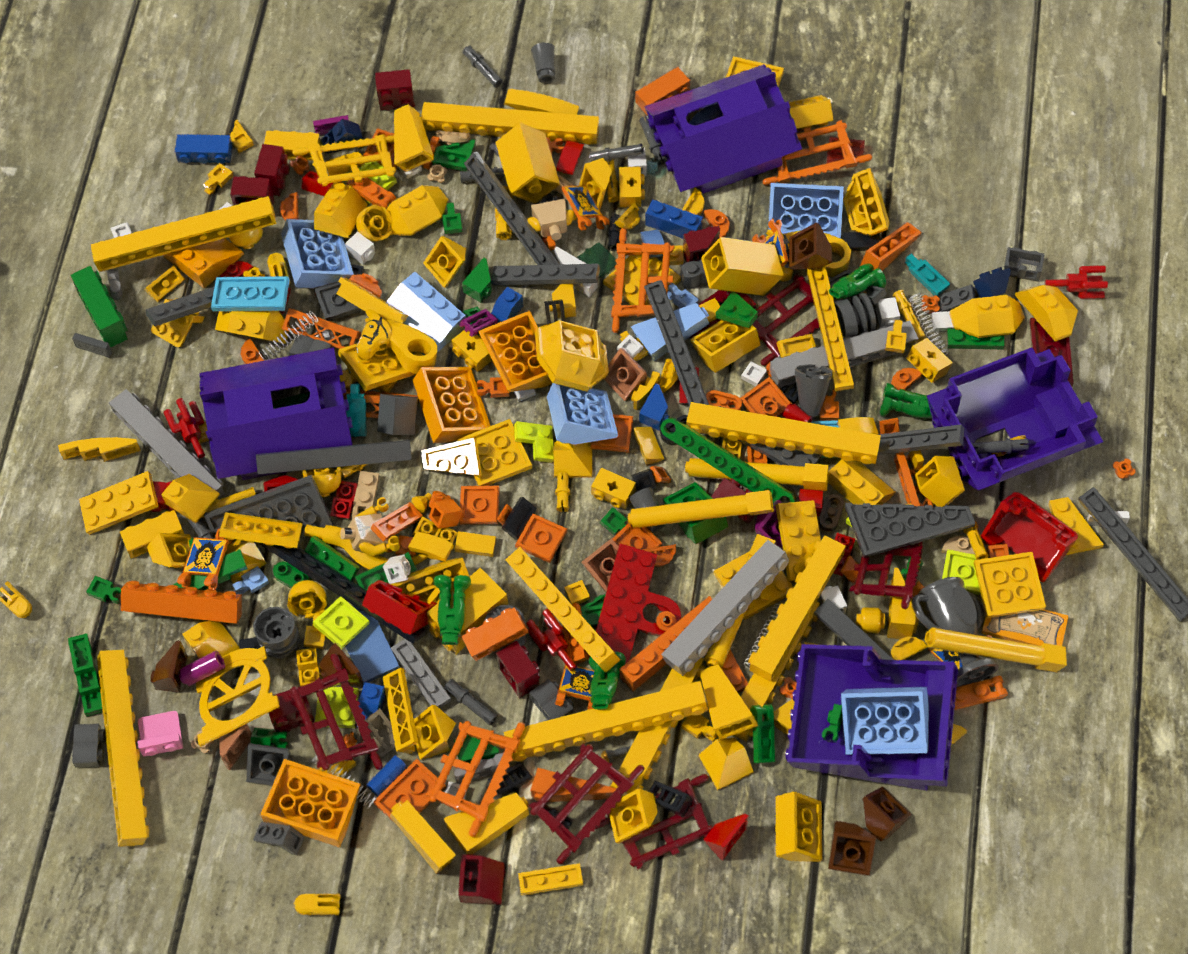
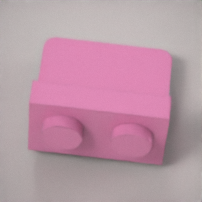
M177 711L138 719L140 733L138 748L143 757L183 749Z

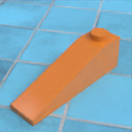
M907 222L869 248L860 266L870 263L873 265V270L879 268L883 271L922 232Z
M537 768L531 787V797H534L536 801L539 800L556 781L552 777L556 772ZM572 776L568 779L578 790L587 782V780ZM596 783L582 800L608 799L617 788ZM562 786L549 802L570 801L574 795Z

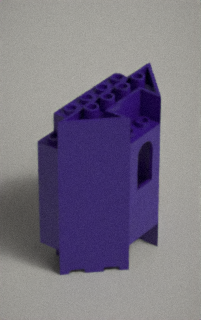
M764 64L644 106L649 116V119H647L650 129L654 128L655 131L653 133L655 141L661 145L659 148L662 158L666 157L667 162L665 164L668 172L672 171L680 192L696 187V189H700L702 194L780 167L782 166V156L802 149L796 135L797 129L794 119L790 115L789 102L784 101L776 84V73L772 72L769 67L766 68ZM718 103L723 114L722 117L699 125H691L686 120L689 113Z
M334 347L199 373L200 397L203 402L208 430L206 434L210 442L217 479L241 475L243 480L284 473L258 474L256 454L352 445L349 428H353L351 417H347L346 413L350 409L348 399L343 397V393H346L344 381L340 382V375H343L341 364H337ZM299 386L306 387L310 391V397L305 403L273 408L271 392Z
M1031 347L949 378L948 386L945 389L927 395L934 428L962 425L965 428L963 445L948 447L949 455L955 458L961 480L975 489L981 490L1103 442L1095 428L1098 416L1089 401L1081 404L1067 380L1071 370L1062 355L1054 357L1050 349L1036 354ZM1003 429L1006 430L1010 439L1020 435H1025L1028 439V443L1025 444L1028 445V451H1011L1010 454L996 457V454L992 455L991 453L977 454L976 448L972 445L977 439Z

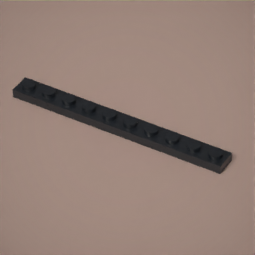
M260 543L261 546L338 596H341L412 644L425 636L426 629L423 627L409 635L402 632L395 625L387 623L377 614L371 613L362 606L366 590L301 548H285L280 545L269 546Z

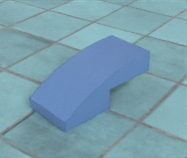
M658 229L640 233L643 243L664 245L663 237ZM663 254L649 255V258L663 256Z

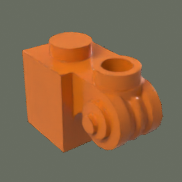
M433 491L428 503L431 508L429 518L438 529L458 526L463 510L449 495H445L440 491Z

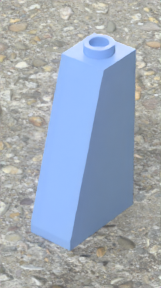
M697 303L674 311L684 340L709 324L707 319L709 314L704 307L700 308ZM656 317L631 327L633 333L639 338L653 361L669 352Z

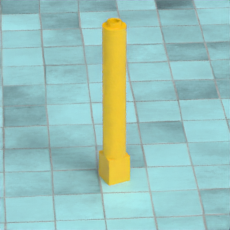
M690 458L689 461H686L685 473H688L689 477L731 479L700 458ZM745 462L778 484L804 486V489L827 491L829 480L828 465L805 463V466Z
M770 490L750 492L746 493V495L631 509V513H628V523L633 528H642L745 514L774 512L772 493Z
M757 534L746 563L767 540L774 544L776 541ZM746 611L740 614L734 624L721 635L719 641L713 643L708 649L704 658L708 667L717 664L720 668L723 667Z
M933 627L925 634V642L929 648L1035 665V669L1058 672L1067 666L1066 647L1047 643L1038 646Z

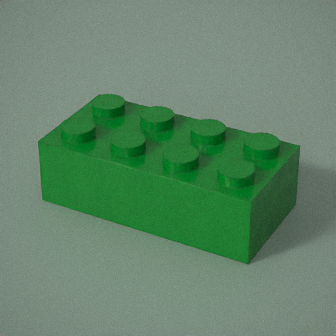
M90 265L71 274L70 276L78 295L103 341L107 342L111 348L128 340L125 333L128 331L124 323L125 321L121 313L118 312L113 298L109 296L108 289L102 283L98 271L94 272Z

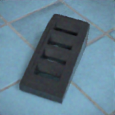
M522 762L505 770L507 774L502 778L508 786L501 782L499 784L501 788L496 790L497 795L493 797L494 800L509 795L532 780L531 774ZM516 771H518L523 778L520 779L516 774ZM510 775L512 776L515 782H512V780L509 777ZM493 777L487 779V789Z
M654 781L648 791L654 794L656 805L682 818L685 817L693 802L688 794L658 781ZM659 789H662V791L660 792L658 798H655V796H656V794L658 793ZM668 792L669 794L667 795L665 801H663L665 795ZM674 796H676L673 804L671 805L670 803L672 802Z

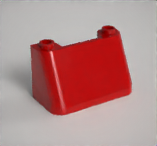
M1014 492L1000 503L980 537L990 546L1007 544L1008 548L1015 554L1033 552L1039 580L1044 583L1074 545L1078 535L1074 530L1019 492Z

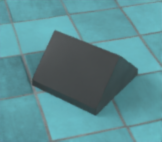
M380 394L377 431L391 435H415L418 397Z
M249 743L246 782L273 786L283 760L293 761L290 750Z

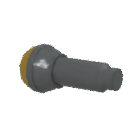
M624 746L613 751L604 750L601 753V758L611 763L615 758L626 755L630 746Z

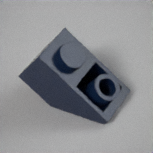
M341 119L321 138L324 146L327 143L331 145L334 142L344 143L347 140L349 142L352 140L358 141L363 137L358 123ZM346 149L334 150V151H327V152H325V153H326V154H329V153L338 152V151H342V150H346Z
M999 267L991 270L992 274H990V271L980 274V278L973 281L979 298L1006 293L1011 273L1010 268L1002 270Z

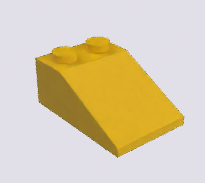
M894 568L890 585L905 586V581L899 568ZM890 596L887 638L901 639L907 636L912 637L913 633L916 634L919 620L913 611L912 599H910L908 609H903L901 607L902 598Z

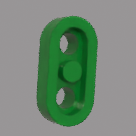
M279 562L273 568L275 579L289 588L298 583L295 581L297 578H302L301 581L309 580L306 574L288 562ZM282 568L286 569L284 572H279Z

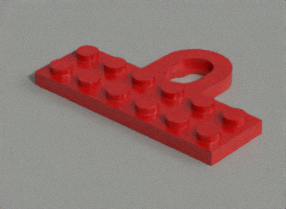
M620 543L596 632L613 652L622 653L626 657L627 663L630 660L637 630L655 636H661L666 632L659 629L656 623H651L644 618L643 609L645 606L654 605L662 612L669 611L673 613L676 623L681 619V611L672 599L648 592L658 554ZM666 618L664 623L669 624L670 620Z

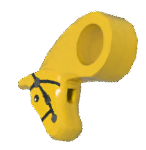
M770 229L767 230L766 234L768 236L766 237V240L773 234L772 230ZM798 231L782 234L788 260L789 237ZM824 233L832 246V252L842 257L840 261L826 265L828 277H834L849 268L851 249L844 240ZM788 261L782 267L784 276L780 281L783 282L789 281L793 275V269L789 268Z
M371 309L366 310L365 313L368 318L365 319L366 325L357 344V354L360 358L368 360L376 352L391 348L402 367L411 373H418L421 367H434L436 365L437 344L426 333L404 323L383 319ZM412 352H421V353H424L425 355H424V356H416V355H413Z

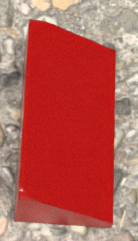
M309 171L302 177L301 189L325 196L333 183L322 186V184L317 182L318 174Z

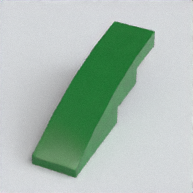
M240 549L224 556L218 574V584L230 580L231 575L248 569ZM191 575L190 587H195L197 590H207L209 586L204 585V580L207 576ZM177 582L173 584L178 586V588H183L182 584H178Z
M85 633L68 638L84 714L86 717L103 713L99 677L88 634Z

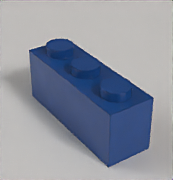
M177 134L175 155L177 161L182 163H231L233 144L230 135Z
M652 199L645 213V225L684 239V234L690 231L702 230L703 217Z

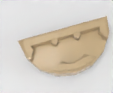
M436 131V137H439L440 141L446 142L447 145L467 142L471 139L470 133Z
M965 536L950 538L944 543L941 553H946L947 549L974 554L969 539Z

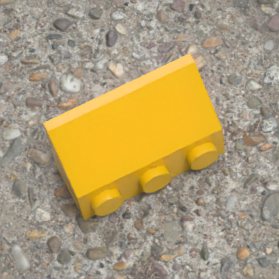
M822 95L789 102L790 115L794 119L796 129L801 128V130H804V128H812V125L816 124L818 126H825L829 124L828 122L834 121L831 100Z
M334 182L314 211V229L348 238L356 227L358 214L368 207V204L352 186L341 182Z
M724 320L719 321L690 339L704 364L714 373L760 346L757 329L753 325L750 328H746Z
M841 459L829 470L828 483L852 504L862 505L863 503H870V505H883L896 493L860 461H845Z
M795 791L776 796V857L788 861H822V801Z

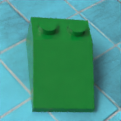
M694 482L663 498V502L665 505L713 498ZM726 517L678 523L686 536L695 544L728 528Z

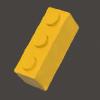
M274 130L266 131L264 144L283 146L285 154L288 156L287 160H295L297 156L293 155L294 149L307 148L310 144H319L321 146L319 133ZM310 153L300 155L306 158L307 161H313Z
M175 510L166 511L158 517L146 519L138 525L128 526L123 531H120L131 559L147 553L148 549L146 546L158 533L184 534Z

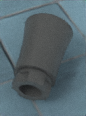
M551 43L536 44L531 48V53L540 83H551L555 79L556 73L554 60L555 46Z
M652 487L642 489L629 498L635 509L659 506ZM665 525L649 526L647 528L654 532L660 530Z

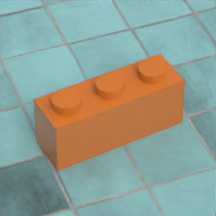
M676 67L636 91L635 103L648 116L644 106L690 91V79L679 67Z
M514 607L503 610L501 615L496 618L492 617L485 620L483 625L477 628L468 629L465 632L466 634L461 637L471 657L478 661L524 636L529 631L520 613Z

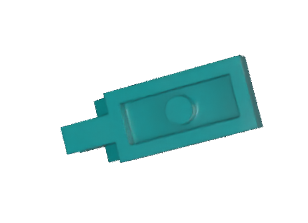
M912 253L906 257L905 264L909 267L910 273L934 296H939L950 287V283L926 260H918Z
M350 384V394H347L350 410L346 411L347 417H351L353 428H349L351 437L367 436L366 398H364V394H360V384Z

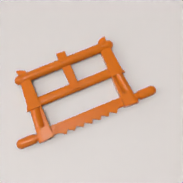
M842 120L838 121L835 125L814 130L806 127L804 132L797 133L796 135L799 140L806 139L809 148L782 156V166L777 167L778 177L765 178L762 183L763 185H771V183L777 182L785 184L791 182L790 180L794 178H807L808 175L814 176V174L820 175L821 172H833L834 169L840 170L841 167H856L857 163L871 161L872 155L866 154L855 158L850 147L852 143L849 141L845 130L847 124L842 123ZM837 131L839 141L819 146L814 145L813 137ZM837 148L842 150L843 160L788 172L786 160Z
M625 228L620 229V243H617L618 258L615 260L617 265L614 266L617 270L614 272L616 275L614 278L615 284L613 285L615 290L612 291L615 295L612 297L614 305L611 312V317L613 318L612 331L614 333L619 332V317L637 316L638 318L655 315L652 306L646 305V290L644 286L662 280L666 293L668 292V283H673V276H669L670 253L673 252L674 245L671 246L669 242L664 243V245L646 244L643 242L642 245L627 244V230ZM663 254L661 276L648 277L649 255ZM626 255H642L638 305H622Z
M465 721L464 724L459 722L460 732L449 756L444 754L442 756L441 762L445 765L434 788L429 790L426 796H429L431 802L439 801L455 809L456 812L460 810L476 818L469 830L470 837H475L481 826V821L485 822L489 812L488 807L494 802L493 797L497 795L496 790L501 788L499 784L504 781L502 777L507 774L505 770L510 767L508 763L513 761L511 756L520 745V740L518 739H520L525 728L523 722L517 724L512 735L513 738L495 734L494 730L490 731L472 726L469 721ZM467 735L481 740L471 763L456 759ZM489 743L505 749L481 804L477 805L463 798ZM452 767L466 770V774L455 796L441 791Z

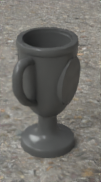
M948 577L937 580L924 587L911 601L916 617L929 630L933 627L977 635L978 629L983 622V608L979 599L972 592H967L964 581L960 577ZM958 652L962 667L958 669L957 686L976 683L993 675L999 668L997 661L993 658L979 659L976 655Z

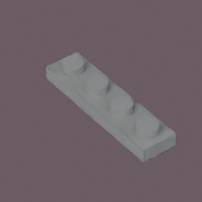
M404 639L391 647L393 654L430 706L436 705L438 708H441L451 701L447 692L411 642Z

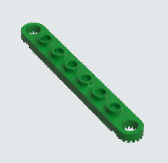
M667 418L662 422L661 432L665 437L734 479L750 491L770 490L773 503L780 500L782 496H787L790 498V502H795V496L791 491L783 488L777 482L692 428L676 420V418ZM673 423L676 428L675 432H668L666 424Z

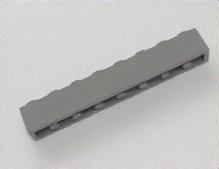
M902 321L901 333H907L905 351H908L913 345L918 343L919 338L911 321ZM893 325L880 327L872 332H863L855 337L844 338L843 341L850 368L898 354V352L885 351L887 332L893 330ZM824 346L812 347L804 352H795L787 357L775 358L770 362L769 368L774 383L779 389L786 385L795 384L794 372L795 368L797 369L799 365L813 364L818 369H821V366L829 368Z
M126 389L109 402L112 412L177 478L191 474L219 492L218 499L225 494L222 488L224 486L222 481L217 479V477L214 478L211 475L210 469L206 465L202 466L199 463L198 457L193 452L190 454L187 451V446L181 440L178 442L175 439L176 436L171 429L168 428L166 430L163 427L164 424L161 419L154 417L150 408L146 404L143 406L135 393L131 394Z
M767 540L661 654L666 664L682 676L691 671L695 663L706 655L713 643L719 641L725 630L730 628L737 617L747 610L749 604L760 596L761 591L774 581L775 576L787 567L789 559L786 552Z

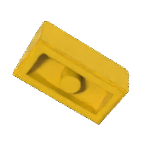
M173 265L144 290L158 302L182 283L185 278Z
M635 427L634 436L645 464L649 465L664 460L652 427Z

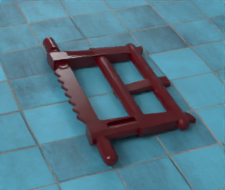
M796 275L793 282L775 296L772 293L766 296L768 301L756 309L758 317L772 306L781 314L779 318L765 328L757 320L752 324L757 329L759 340L763 341L772 352L761 360L762 366H766L775 357H781L776 344L777 340L770 333L811 302L814 304L810 285L805 282V277L803 276L798 277ZM798 288L806 297L787 311L780 300ZM818 318L814 319L790 338L809 335V333L814 332V329H819Z
M923 541L880 553L885 554L883 564L868 565L870 557L864 558L862 554L860 564L854 565V571H858L855 585L850 587L849 592H854L855 595L867 594L882 597L902 598L901 607L908 609L910 599H913V587L916 586L917 573H919L920 560H922ZM893 555L911 556L905 586L886 585ZM881 570L878 584H863L867 571Z
M333 653L330 659L337 672L321 680L318 677L315 681L300 688L293 686L291 692L287 693L291 699H294L305 725L300 727L302 735L308 734L318 758L317 769L328 770L330 765L344 761H353L352 758L371 754L370 757L375 768L381 770L383 764L377 753L379 749L374 738L372 739L370 736L371 730L367 728L369 724L364 721L366 717L361 714L363 709L359 707L360 702L356 700L357 695L353 693L354 688L349 685L347 670L345 668L342 669L338 655ZM339 684L342 687L364 741L349 748L345 744L324 692L325 689ZM316 693L326 719L312 723L302 697ZM330 726L339 751L326 756L316 730Z
M583 743L580 748L581 752L562 774L557 771L552 776L556 781L537 803L533 802L529 807L531 808L530 814L533 816L538 815L550 828L552 834L555 832L568 846L558 856L556 860L558 864H563L572 852L575 853L585 837L590 838V832H595V827L600 826V821L605 820L606 814H610L611 808H615L616 802L621 801V796L624 792L626 793L635 784L633 781H636L644 771L643 765H638L631 772L629 778H627L612 767L613 763L605 761L593 752L591 744L585 746ZM587 758L598 769L578 790L568 779ZM605 774L619 787L575 836L561 823ZM563 786L574 796L560 813L554 817L543 807Z
M707 774L695 777L691 781L687 778L679 782L678 786L672 787L688 794L693 800L684 818L674 815L651 825L649 828L621 842L632 859L630 865L637 867V871L642 868L643 863L669 851L672 856L679 854V847L706 837L713 828V826L708 825L702 810V803H698L693 786H698L708 781L709 777ZM668 792L665 795L663 801H665L667 795L669 794ZM606 814L605 820H601L600 826H596L595 830L611 822L609 814ZM693 817L699 830L673 840L667 828ZM660 831L666 844L640 855L635 842Z

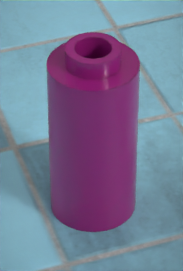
M214 651L181 668L179 678L183 684L191 686L224 669L225 662L220 653Z

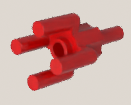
M1081 266L1079 273L1067 274L1066 279L1045 280V285L1066 287L1068 292H1078L1080 299L1105 298L1104 291H1087V289L1108 288V282L1103 281L1102 275L1087 276V273H1105L1106 266Z
M179 398L176 400L180 410L176 414L179 423H176L170 409H166L163 413L173 433L181 432L184 441L192 443L198 458H203L205 453L199 442V439L202 437L199 426L204 424V418L196 401L189 403L194 417H191L183 398Z
M546 609L542 613L545 616L544 622L549 628L544 633L540 631L532 619L526 623L529 628L528 634L540 650H548L553 657L559 655L570 671L577 668L576 664L565 651L568 644L564 640L563 627L551 611Z

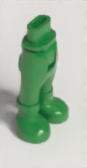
M863 264L853 273L840 278L829 289V293L837 299H845L863 292L872 285L885 288L886 278L881 269L873 270L872 264Z
M886 383L880 416L885 417L891 410H895L896 412H902L917 418L932 419L927 395L906 391L905 389L898 390L892 384Z
M438 575L434 577V585L441 592L439 594L438 625L440 636H442V644L457 645L465 617L464 592L470 587L471 578L465 575H459L454 578L453 608L450 609L452 579L446 575Z
M614 652L621 660L608 671L607 679H605L606 673L591 656L589 658V665L594 670L590 686L591 702L594 709H607L608 705L612 702L618 685L620 668L626 664V657L620 652Z

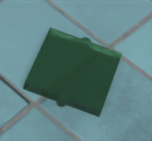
M600 242L589 249L586 248L585 252L576 257L586 264H599V278L609 274V271L617 265L616 259Z

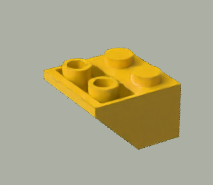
M934 456L914 474L919 492L937 507L949 505L965 491L953 456Z

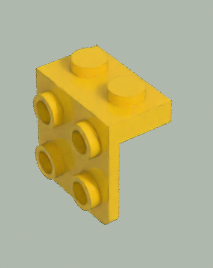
M165 299V300H164V303H167V302H170V301H173V300H172V299ZM196 312L158 326L153 325L151 332L175 347H182L192 324L202 323L205 317Z

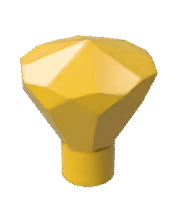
M427 493L424 496L412 498L411 503L420 513L426 511L431 494Z

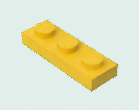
M580 863L518 873L521 896L583 886Z

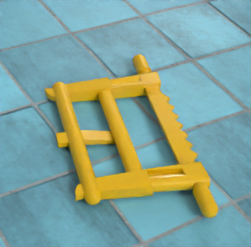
M382 134L374 136L373 139L366 138L364 140L359 139L358 141L352 140L351 142L347 140L344 143L334 142L331 145L327 143L324 146L310 144L307 148L293 150V155L295 156L310 153L314 161L312 165L319 176L317 182L322 184V186L347 180L362 182V178L382 175L394 176L396 168L392 167L391 152H388L387 142H394V135L386 137ZM376 145L378 151L377 155L324 162L322 152ZM381 161L383 166L380 169L359 171L357 164ZM350 165L352 173L328 176L326 168Z

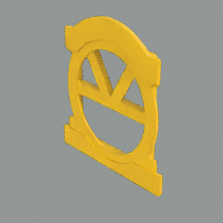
M264 646L259 649H239L223 656L225 668L196 683L197 693H201L199 702L200 715L206 723L202 727V733L198 735V745L200 747L279 707L278 696H273L272 692L269 693L270 674L264 664V660L267 659ZM244 666L235 689H232L220 680L228 671ZM254 667L257 669L260 677L244 685L250 668ZM214 686L226 694L210 703L208 702ZM261 686L259 695L253 705L239 717L222 721L211 716V711Z

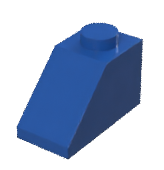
M506 287L496 300L491 312L498 319L497 323L515 317L523 308V296L513 289Z
M655 384L639 413V422L660 431L662 422L669 418L670 415H668V406L659 384Z
M364 682L359 698V707L363 709L361 714L366 718L379 708L382 710L386 698L384 686Z

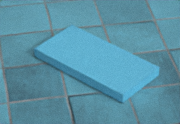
M216 277L211 309L212 311H285L290 282L289 277Z

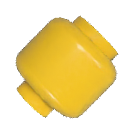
M863 607L860 614H856V625L860 626L864 633H879L885 627V613H882L880 608Z

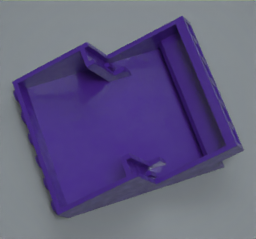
M801 644V651L798 652L797 656L799 669L795 673L797 685L796 690L793 691L794 709L790 713L792 721L791 729L788 731L790 743L785 754L787 762L793 768L925 791L928 790V786H947L958 667L954 662L882 660L873 646ZM927 687L929 706L927 753L869 754L862 745H853V754H846L843 721L841 729L838 731V741L836 743L833 742V734H828L826 740L822 738L823 730L830 726V723L827 721L828 713L830 710H833L834 704L842 705L841 693L846 689Z

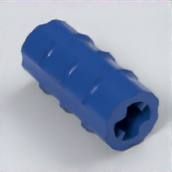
M394 755L370 780L367 787L378 797L407 768V765Z

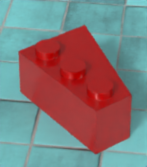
M381 580L369 585L362 606L409 635L428 624L427 612L438 604L431 601V604L419 600L420 596L416 594L411 597L401 593L403 589Z

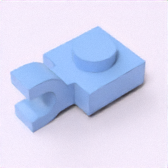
M674 283L668 286V298L670 300L673 299V303L679 308L694 303L698 304L699 299L686 289L681 291Z
M257 566L242 575L243 581L232 584V587L236 594H244L248 590L253 594L268 585L269 581Z

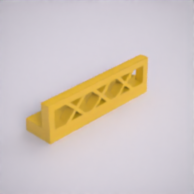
M340 277L338 282L341 283V286L336 293L337 295L365 312L371 309L383 319L405 323L408 317L406 313L348 278Z
M399 668L383 676L396 751L411 754L415 752L414 745L418 743L405 670Z

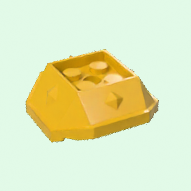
M559 320L540 326L535 331L537 360L549 374L548 377L552 383L587 392L608 375L606 345L601 342L597 330Z

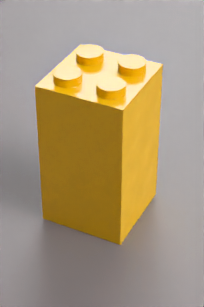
M519 122L495 142L510 195L536 204L560 185L545 132Z
M720 237L701 257L709 289L764 296L784 276L776 246L771 244Z
M481 568L470 576L471 585L464 592L465 617L460 631L461 636L466 634L465 632L468 629L483 625L487 614L493 608L500 605H508L507 594ZM454 590L450 593V594H451L450 609L453 608V603H454L453 594H454ZM438 603L427 612V623L430 626V633L435 638L439 637L442 640L438 625ZM460 636L458 637L457 645L443 646L446 650H452L455 654H458L466 645Z

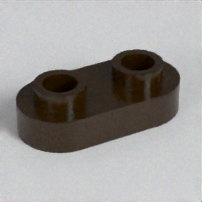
M831 494L825 499L819 517V526L825 531H833L838 526L844 508V500L840 495ZM835 504L837 507L833 508L831 505Z

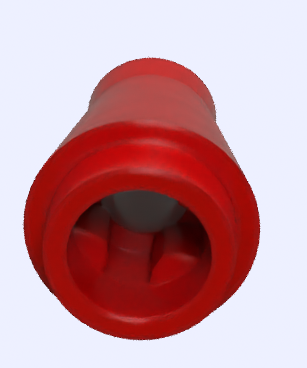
M788 404L783 412V417L786 419L812 422V417L796 404Z

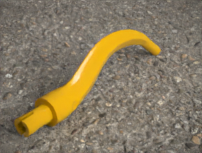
M308 524L305 527V536H316L326 544L343 548L358 564L369 570L389 560L380 555L372 557L363 552L355 551L352 548L350 539H341V527L327 524L325 528ZM421 553L412 557V560L417 565L429 557L427 554Z

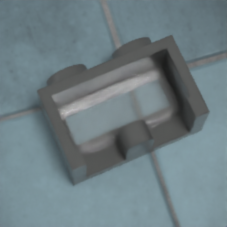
M1008 247L1003 270L1010 268V277L1039 282L1045 254Z

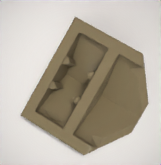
M379 708L364 721L369 724L367 728L371 730L370 736L372 739L374 738L379 751L377 753L379 757H383L395 748L391 723ZM357 729L358 744L364 742L359 729Z

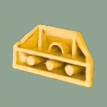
M868 168L853 174L852 181L843 198L851 230L869 236L888 230V215L872 170Z
M422 185L391 202L387 208L393 223H390L392 230L390 236H412L442 219L447 206L446 203H448V198L439 187Z
M1040 285L1015 293L1017 299L1054 341L1071 336L1078 310L1058 287Z
M1009 295L974 298L949 312L954 329L961 330L977 338L1014 334L1025 319L1020 302Z
M279 311L218 312L215 327L217 331L272 342L275 340L277 343H280L277 339L278 337L283 344L287 342L280 334L286 340L288 338L284 332L286 330L282 329L285 319Z
M463 557L439 562L412 572L407 576L408 580L392 583L391 585L403 589L401 593L411 597L416 594L420 596L419 600L425 602L436 588L434 585L435 576H449L452 579L451 589H454V578L459 575L469 577Z

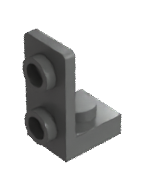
M970 284L939 295L940 312H946L971 299L979 298L976 288Z
M261 822L253 840L258 843L278 845L290 854L297 855L305 836L288 825Z

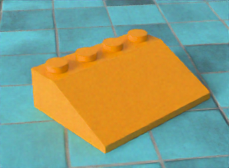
M226 238L162 256L205 289L216 277H219L226 271L230 264H234L240 259L244 252Z
M530 311L478 331L508 392L543 388L552 384L548 377L549 374L537 360L535 331L538 326Z
M420 368L413 379V383L433 443L458 441L457 439L491 426L481 396L477 395L478 387L471 368Z
M284 759L260 815L263 822L291 826L306 837L340 848L350 823L360 783Z

